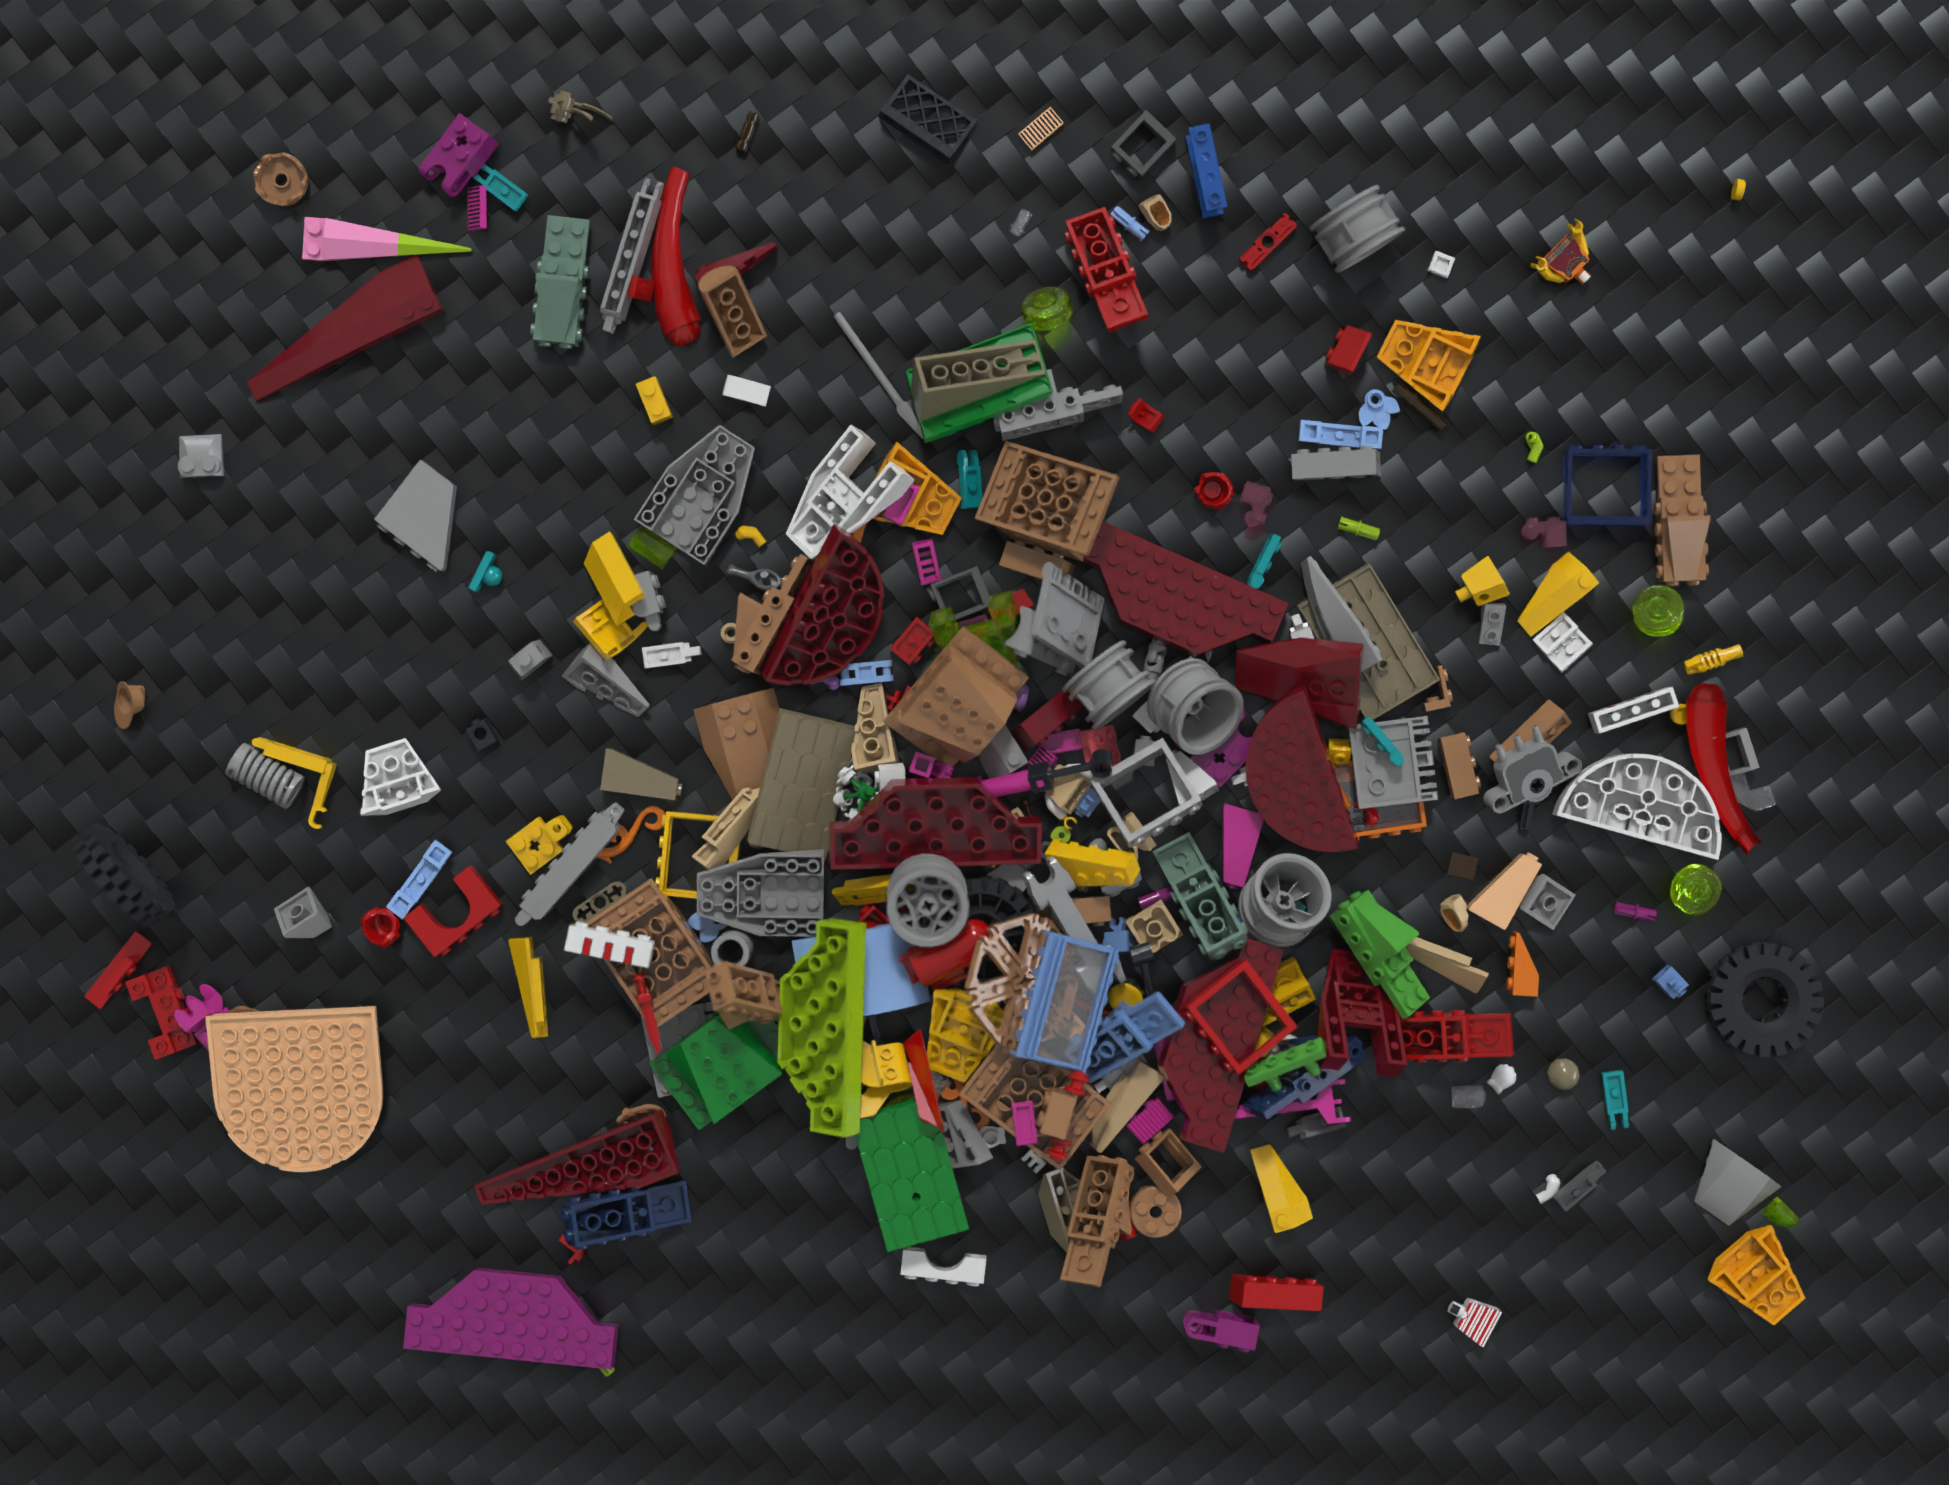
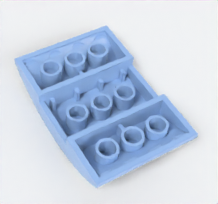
M891 923L866 929L863 1016L899 1010L930 1001L928 986L925 987L921 982L912 984L902 962L898 963V957L906 953L907 949L914 946V944L902 939L895 932ZM816 936L792 940L795 963L811 950V947L816 943Z

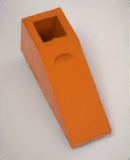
M1513 931L1512 936H1509V948H1512L1511 957H1508L1507 961L1510 977H1507L1506 989L1509 990L1511 995L1538 997L1539 974L1520 933Z

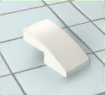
M727 375L722 395L766 407L771 386Z

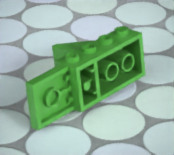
M1369 889L1362 893L1356 891L1349 896V900L1339 904V909L1332 913L1330 917L1373 985L1381 984L1402 1019H1405L1430 998L1409 965L1413 958L1406 949V946L1419 933L1380 906Z

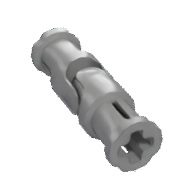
M1152 639V642L1149 643L1143 670H1149L1151 674L1148 677L1150 679L1155 678L1158 680L1159 674L1162 673L1167 646L1155 639Z

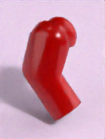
M1356 799V801H1355V803H1354V806H1353V807H1355V808H1358V801H1357V799ZM1376 807L1360 809L1365 812V822L1367 825L1374 826L1378 822L1379 815Z

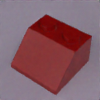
M1348 325L1344 330L1340 328L1334 339L1338 342L1334 348L1330 347L1325 359L1328 360L1326 366L1349 376L1354 371L1372 334Z

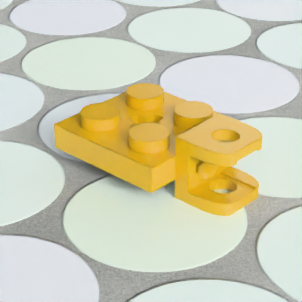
M564 815L558 816L548 823H545L539 816L509 838L506 843L531 875L561 853L563 846L559 841L572 831L573 826ZM532 840L533 842L538 841L540 843L538 851L531 849Z

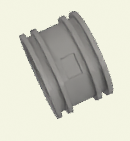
M935 854L915 855L898 865L890 876L887 886V913L895 932L911 944L933 947L952 940L961 931L967 920L969 903L965 878L960 869L952 861ZM926 877H935L937 879H929ZM908 884H914L916 889L909 891L905 887ZM950 889L953 891V893L950 896H944L942 894L943 890ZM907 904L910 911L902 912L900 907ZM947 910L951 912L945 918L942 917ZM921 917H928L930 921L922 923L919 922V919Z

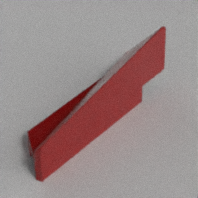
M920 1029L903 1043L910 1060L908 1067L918 1113L923 1123H929L937 1127L940 1132H945L926 1046Z

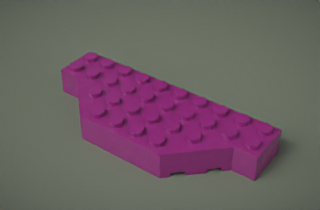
M478 1268L433 1305L413 1303L407 1306L403 1349L612 1369L615 1366L619 1324L598 1322L585 1308L579 1297L569 1288L562 1276Z

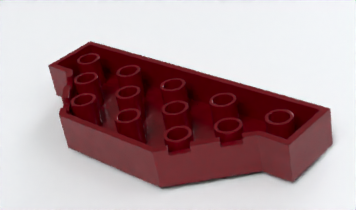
M1104 521L1101 523L1089 556L1084 555L1082 562L1098 570L1119 624L1193 657H1198L1247 637H1252L1265 644L1271 643L1289 604Z
M976 777L892 779L851 821L829 822V865L831 870L896 868L904 860L920 854L939 855L952 861L956 866L1041 864L1042 823L1038 816L1017 817Z
M1247 938L1248 942L1243 947L1234 950L1232 958L1181 985L1174 1010L1183 1019L1185 1024L1181 1029L1166 1037L1157 1065L1185 1118L1179 1139L1223 1153L1245 1084L1244 1071L1239 1075L1233 1072L1230 1073L1224 1067L1223 1063L1225 1061L1220 1055L1216 1056L1210 1048L1212 1044L1208 1039L1204 1040L1197 1031L1199 1029L1195 1022L1191 1023L1188 1020L1183 1006L1241 959L1249 962L1272 992L1284 950ZM1239 973L1196 1008L1238 1064L1254 1052L1267 1009L1266 1004L1242 973Z

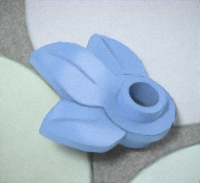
M1377 389L1370 390L1365 395V404L1359 409V421L1362 426L1373 422L1377 427L1386 430L1390 423V414L1399 412V405L1393 397L1385 396L1382 391ZM1373 396L1378 398L1377 404L1371 402Z
M697 912L688 920L692 928L701 930V942H709L716 939L719 931L727 927L725 924H718L713 920L699 916Z

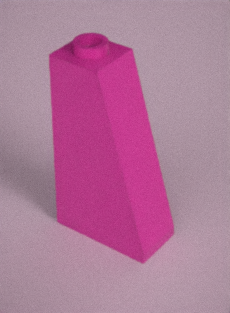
M1223 803L1222 881L1226 882V887L1238 890L1239 886L1244 887L1264 819L1260 813Z

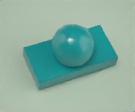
M486 551L469 585V589L479 592L483 583L488 586H496L501 582V570L496 566H492L496 559V554Z

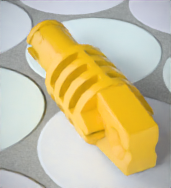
M1740 644L1723 650L1721 648H1717L1714 651L1710 650L1709 653L1704 652L1703 655L1698 654L1684 661V668L1687 675L1706 672L1707 670L1718 668V666L1722 667L1730 660L1743 657V651Z

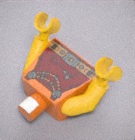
M1574 219L1576 222L1574 228L1571 224H1567V228L1572 231V234L1569 232L1544 258L1536 256L1538 264L1531 263L1530 266L1537 269L1545 280L1567 283L1574 276L1583 285L1591 277L1583 268L1589 261V250L1582 231L1583 223L1579 220Z

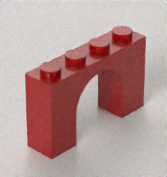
M473 865L468 866L453 878L454 882L468 898L470 904V913L463 925L456 928L441 925L424 904L419 905L404 917V920L434 957L438 955L445 956L452 950L450 947L455 942L460 944L468 937L467 932L471 929L474 931L478 930L485 924L483 920L486 917L490 916V918H493L501 911L499 907L503 903Z

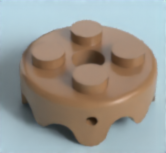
M285 152L264 155L253 174L255 190L258 195L275 206L285 207L297 203L304 196L308 187V174L304 165L297 158ZM280 175H286L287 183L283 186L277 184V178Z
M1157 1185L1143 1186L1131 1198L1129 1203L1132 1224L1136 1230L1147 1237H1164L1173 1232L1181 1220L1182 1210L1177 1195L1173 1194L1166 1197ZM1154 1206H1158L1162 1210L1158 1217L1150 1215V1209Z

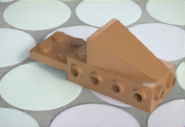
M1700 455L1657 456L1656 503H1654V514L1656 515L1654 532L1655 536H1657L1655 555L1658 557L1656 577L1658 578V583L1666 582V586H1679V582H1687V585H1700V581L1706 580V576L1709 575V566L1705 562V555H1708V544L1705 543L1710 523V515L1704 516V513L1707 511L1706 501H1703V496H1701Z
M802 554L799 557H795L790 565L792 570L788 576L785 575L780 583V591L774 587L771 590L768 589L762 598L763 604L742 593L739 594L734 654L731 661L736 663L734 667L747 674L753 672L761 675L759 670L795 601L794 597L814 563L812 560Z
M729 962L716 963L712 966L713 968L705 971L714 1011L719 1012L727 1028L731 1029L747 1021H758L761 1024L769 1023L772 1020L779 1022V1015L783 1014L779 1000L780 981L775 980L773 974Z
M1087 1155L1067 1237L1071 1239L1061 1275L1062 1281L1101 1287L1110 1248L1115 1249L1119 1234L1131 1235L1129 1188L1134 1178V1167L1127 1163L1128 1160L1118 1157L1110 1159L1103 1155H1098L1097 1157Z

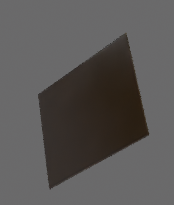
M1452 852L1447 874L1474 880L1479 858Z

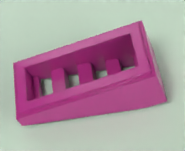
M932 538L911 543L921 586L941 581ZM928 546L930 550L918 552L919 548ZM927 555H931L932 557L921 561L919 558ZM933 563L934 565L933 567L922 569L921 567L923 565ZM935 571L936 575L928 577L923 576V574Z

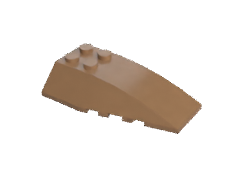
M774 688L693 709L704 750L731 799L733 800L744 788H760L779 712V704Z

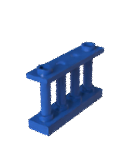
M1210 123L1188 128L1190 135L1185 136L1202 218L1206 219L1223 215V208L1227 207Z

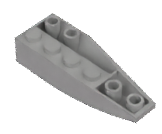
M1311 556L1301 562L1310 606L1318 627L1325 640L1364 644L1362 673L1382 660L1381 652L1372 643L1368 630L1362 626L1321 571L1318 563Z

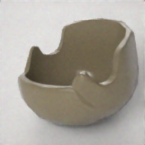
M1566 1058L1555 1060L1550 1064L1547 1071L1549 1082L1559 1090L1572 1089L1578 1083L1580 1077L1577 1065Z

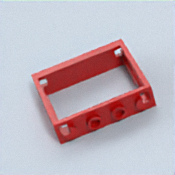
M1241 959L1183 1006L1188 1020L1191 1023L1195 1022L1199 1027L1197 1031L1204 1040L1208 1039L1212 1044L1210 1048L1216 1056L1220 1055L1225 1061L1223 1063L1224 1067L1230 1073L1233 1072L1238 1075L1297 1028V1025L1249 962ZM1239 973H1242L1282 1025L1283 1029L1238 1064L1196 1008Z

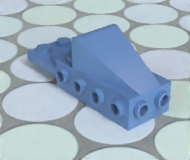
M1159 991L1134 1006H1128L1123 1000L1108 1016L1102 1018V1023L1096 1033L1097 1041L1090 1055L1091 1063L1086 1069V1077L1090 1078L1089 1084L1097 1079H1102L1109 1072L1119 1069L1123 1064L1133 1061L1139 1055L1149 1052L1156 1042L1184 1026L1185 1022ZM1084 1031L1080 1035L1076 1033L1068 1040L1069 1044L1063 1052L1072 1064L1076 1063Z

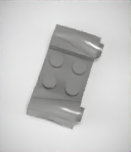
M1021 606L1020 625L1016 633L1006 641L1005 645L1015 649L1014 653L1026 658L1029 655L1056 667L1055 672L1065 676L1068 673L1072 674L1076 664L1031 636L1036 611Z

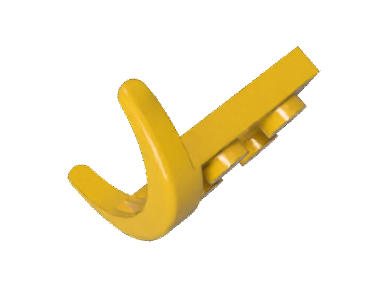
M603 599L573 621L604 660H609L620 653L648 627L647 621H643L633 631L625 621L617 626Z

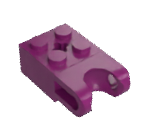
M459 113L421 163L419 173L425 179L434 180L440 173L446 172V176L441 184L442 190L448 196L455 197L472 176L475 177L499 143Z
M1243 710V713H1242L1241 720L1245 717V711H1244V710ZM1238 724L1233 734L1222 745L1204 754H1192L1189 758L1213 778L1218 787H1221L1246 761L1252 737L1245 738L1239 732ZM1215 753L1223 754L1222 758L1224 760L1222 763L1219 761L1215 763Z
M1189 1310L1183 1316L1185 1331L1191 1338L1214 1342L1216 1346L1221 1348L1234 1346L1242 1352H1249V1350H1255L1260 1327L1256 1317L1215 1310L1214 1314Z

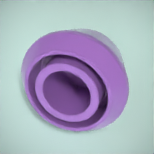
M1026 683L1016 693L1017 702L1014 709L1017 711L1024 710L1029 693V686Z

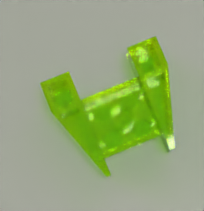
M1011 591L990 596L988 609L992 619L964 627L1017 666L1018 655L1014 653L1015 649L1005 645L1006 641L1018 629L1017 606ZM951 607L931 612L929 627L936 643L943 650L961 628H959Z

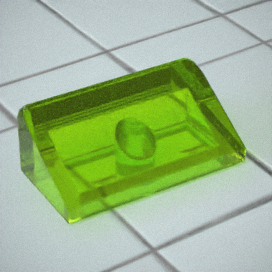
M643 525L629 543L631 549L661 569L666 566L677 549Z

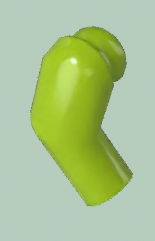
M1529 432L1526 435V441L1531 451L1527 460L1536 464L1544 445L1536 432Z

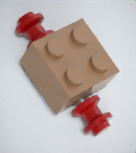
M1074 1070V1073H1069L1072 1081L1069 1086H1065V1090L1051 1086L1050 1091H1045L1042 1102L1045 1109L1044 1112H1039L1037 1126L1040 1128V1133L1050 1135V1140L1054 1142L1052 1149H1047V1154L1050 1155L1052 1160L1062 1162V1159H1067L1068 1157L1065 1153L1066 1146H1071L1072 1142L1066 1139L1077 1097L1078 1095L1086 1094L1083 1090V1085L1090 1080V1078L1086 1077L1087 1073Z

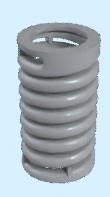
M243 743L234 753L225 772V775L233 778L235 781L239 780L242 785H246L249 789H253L256 793H260V795L267 797L270 801L274 800L277 805L284 809H287L295 800L305 780V777L301 774L294 772L292 769L287 771L285 765L280 767L278 761L273 763V758H267L263 753L260 754L259 750L246 743Z
M730 929L724 932L712 946L711 956L714 964L729 962L744 966L753 955V940L747 932L740 929ZM731 939L740 943L743 948L742 959L731 960L724 954L723 943L725 940Z

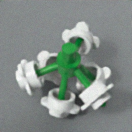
M853 765L850 768L844 767L839 770L837 775L839 779L836 783L839 784L841 782L846 786L851 782L857 793L851 794L848 789L843 790L839 786L836 788V794L833 797L834 803L840 806L842 811L847 810V806L852 804L853 798H859L857 801L858 808H851L849 814L845 813V816L850 817L849 821L874 798L873 794L879 791V784H875L874 788L870 786L873 780L868 775L869 771L854 772Z

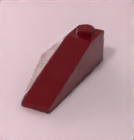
M772 242L710 263L708 266L704 264L696 270L697 274L694 277L699 283L706 273L721 266H733L737 268L740 276H742L775 251L777 246Z

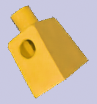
M1489 556L1462 574L1461 577L1465 587L1455 591L1460 602L1472 597L1477 606L1487 604L1510 594Z

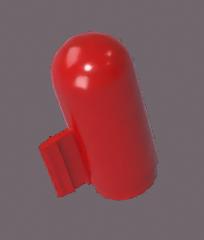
M966 920L961 931L952 940L933 947L914 945L908 948L906 953L898 957V963L902 962L912 984L921 982L925 987L931 985L933 990L945 989L968 977L964 968L971 965L977 940H980L979 937L986 936L989 938V933L986 929L990 927L981 920ZM984 954L981 960L985 959L988 954Z

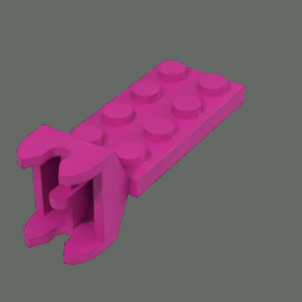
M202 984L199 988L205 1000L202 1002L196 997L188 995L186 997V1004L191 1013L188 1015L184 1010L176 1009L174 1016L185 1032H195V1037L209 1051L205 1016L230 1012H228L229 1010L226 1007L223 1009L221 995L211 986Z
M1345 1079L1335 1080L1318 1092L1316 1100H1312L1311 1097L1303 1104L1292 1102L1275 1114L1317 1109L1327 1124L1350 1122L1351 1117L1336 1118L1334 1104H1340L1342 1101L1341 1099L1333 1100L1331 1087L1345 1084ZM1238 1105L1234 1119L1257 1117L1245 1112L1243 1106Z

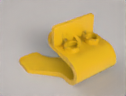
M862 1040L861 1083L868 1086V1088L861 1095L860 1119L875 1116L891 1093L903 1091L912 1086L905 1049L902 1043L876 1046L875 1040L871 1042V1045Z

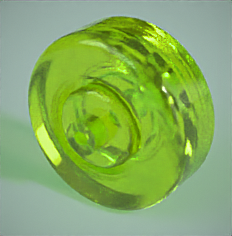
M1051 286L1037 289L1027 295L1021 304V312L1026 325L1031 323L1036 331H1049L1065 324L1072 315L1073 307L1069 294L1064 289Z
M1665 585L1649 586L1639 592L1633 602L1634 622L1642 632L1648 635L1665 636L1671 634L1679 628L1684 619L1683 600L1680 594L1671 587Z
M1691 864L1681 869L1674 877L1670 887V896L1674 905L1686 914L1694 916L1711 910L1718 902L1722 892V883L1718 874L1702 864Z

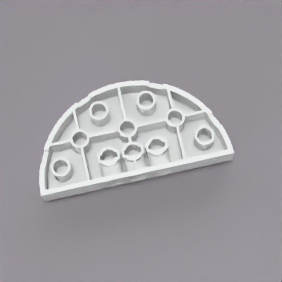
M1636 753L1619 754L1592 763L1580 771L1566 785L1552 812V815L1719 860L1722 837L1719 815L1710 794L1703 784L1684 767L1659 756Z

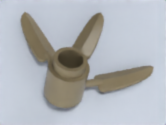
M560 91L559 94L555 93L554 97H550L548 100L552 104L550 110L552 114L551 119L567 124L572 113L580 114L590 121L593 120L589 113L573 108V106L589 109L612 121V117L606 112L589 104L575 102V99L571 98L572 94L565 91Z

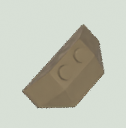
M1062 1168L1060 1171L1055 1169L1043 1175L1038 1195L1050 1235L1067 1253L1071 1239L1067 1237L1080 1180Z

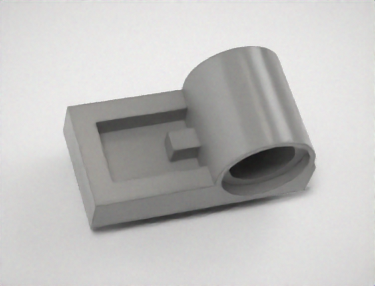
M1489 602L1482 605L1479 644L1500 646L1506 604Z

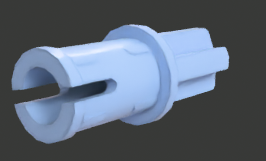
M1119 206L1115 207L1110 214L1118 223L1125 227V231L1128 230L1139 241H1142L1149 232V230L1135 220L1136 217L1132 218Z

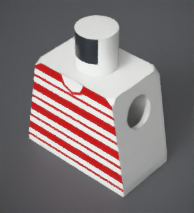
M1466 1298L1463 1305L1452 1301L1447 1312L1456 1316L1453 1324L1481 1347H1484L1502 1314L1499 1308L1470 1298Z

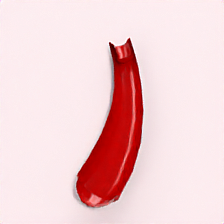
M671 167L655 225L652 245L651 281H655L653 290L655 312L663 336L667 337L672 344L683 347L688 343L698 340L701 333L700 321L702 320L693 301L685 276L680 249L682 203L690 174L679 168Z
M1700 683L1692 689L1689 698L1686 699V730L1691 755L1701 783L1710 794L1720 819L1747 856L1751 848L1762 842L1747 822L1736 799L1729 776L1726 753L1727 702H1725L1724 694L1720 687L1715 684Z

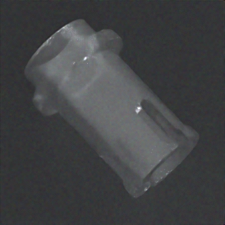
M1020 209L1014 223L1009 226V232L1017 237H1020L1021 234L1024 235V229L1033 215L1025 209Z

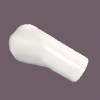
M1555 1174L1547 1176L1546 1190L1536 1194L1541 1204L1553 1198V1195L1559 1191L1560 1180Z

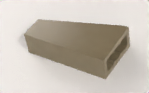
M606 748L600 790L677 800V796H681L683 784H679V778L617 750Z

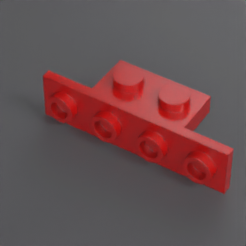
M135 931L84 997L99 1009H102L111 996L120 991L126 977H130L135 972L137 963L153 943L138 931Z

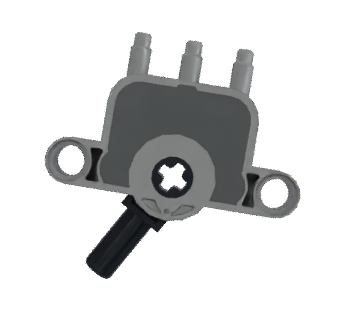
M1537 725L1532 726L1534 738L1524 743L1520 735H1514L1515 748L1505 752L1501 744L1495 746L1498 757L1493 767L1499 785L1488 790L1483 798L1485 805L1496 813H1504L1522 803L1518 828L1521 830L1530 829L1535 804H1540L1550 794L1552 787L1577 775L1582 768V762L1569 752L1564 751L1557 754L1554 746L1543 739Z

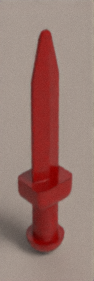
M637 973L633 977L639 992L637 1003L641 1004L649 1039L655 1051L659 1053L660 1035L651 1004L653 998L651 993L647 992L644 981L645 975Z

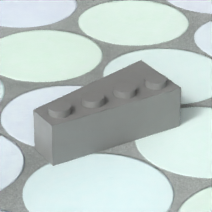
M1360 446V450H1351V447H1339V451L1330 452V448H1320L1316 453H1310L1309 449L1297 450V454H1291L1292 479L1295 481L1321 480L1326 477L1328 479H1342L1345 476L1364 478L1366 475L1381 477L1380 452L1372 449V446Z

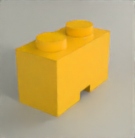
M655 376L636 384L653 425L673 418L660 383Z

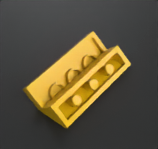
M609 531L592 542L584 565L615 624L618 626L635 615L631 605L645 597V594L615 537Z
M1294 956L1280 963L1272 994L1289 1014L1316 1000ZM1268 1007L1261 1028L1277 1020Z

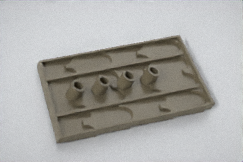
M1369 563L1332 584L1362 626L1368 630L1372 643L1381 652L1382 660L1360 673V711L1364 718L1369 716L1374 720L1440 681L1428 658ZM1308 598L1306 601L1298 604L1297 607L1315 637L1325 640L1318 627Z
M779 708L747 839L749 844L785 852L824 849V860H826L829 849V822H835L839 806L834 803L833 797L836 794L837 787H844L843 783H836L839 779L837 775L840 769L844 767L849 768L855 726Z

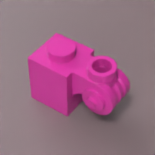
M916 751L909 772L927 778L930 775H934L936 778H951L954 767L946 762H935L936 758Z

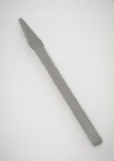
M840 312L835 314L833 317L896 404L898 414L924 439L920 424L910 404L902 400Z

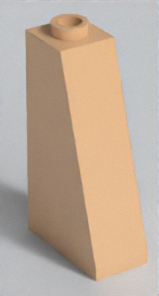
M1529 852L1526 855L1520 853L1467 905L1466 909L1506 930L1542 864L1537 862L1539 858Z

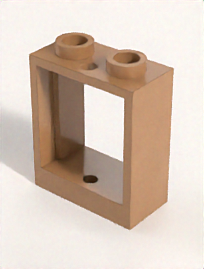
M1170 1128L1163 1132L1159 1130L1151 1137V1143L1144 1144L1139 1149L1140 1154L1135 1158L1166 1197L1177 1193L1202 1167ZM1160 1143L1164 1145L1183 1168L1172 1180L1168 1178L1149 1155Z

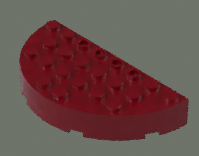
M833 524L759 670L766 681L781 685L799 683L806 685L828 679L846 669L852 660L857 656L859 657L865 651L875 636L883 613L884 588L882 578L870 554L853 535L843 528Z
M1302 686L1285 694L1273 704L1262 716L1255 728L1246 757V779L1250 796L1266 823L1292 843L1323 852H1341L1357 849L1359 840L1306 686Z

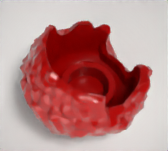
M1209 472L1202 474L1199 485L1194 488V493L1204 507L1216 510L1223 509L1232 500V495H1234L1231 481L1222 473Z

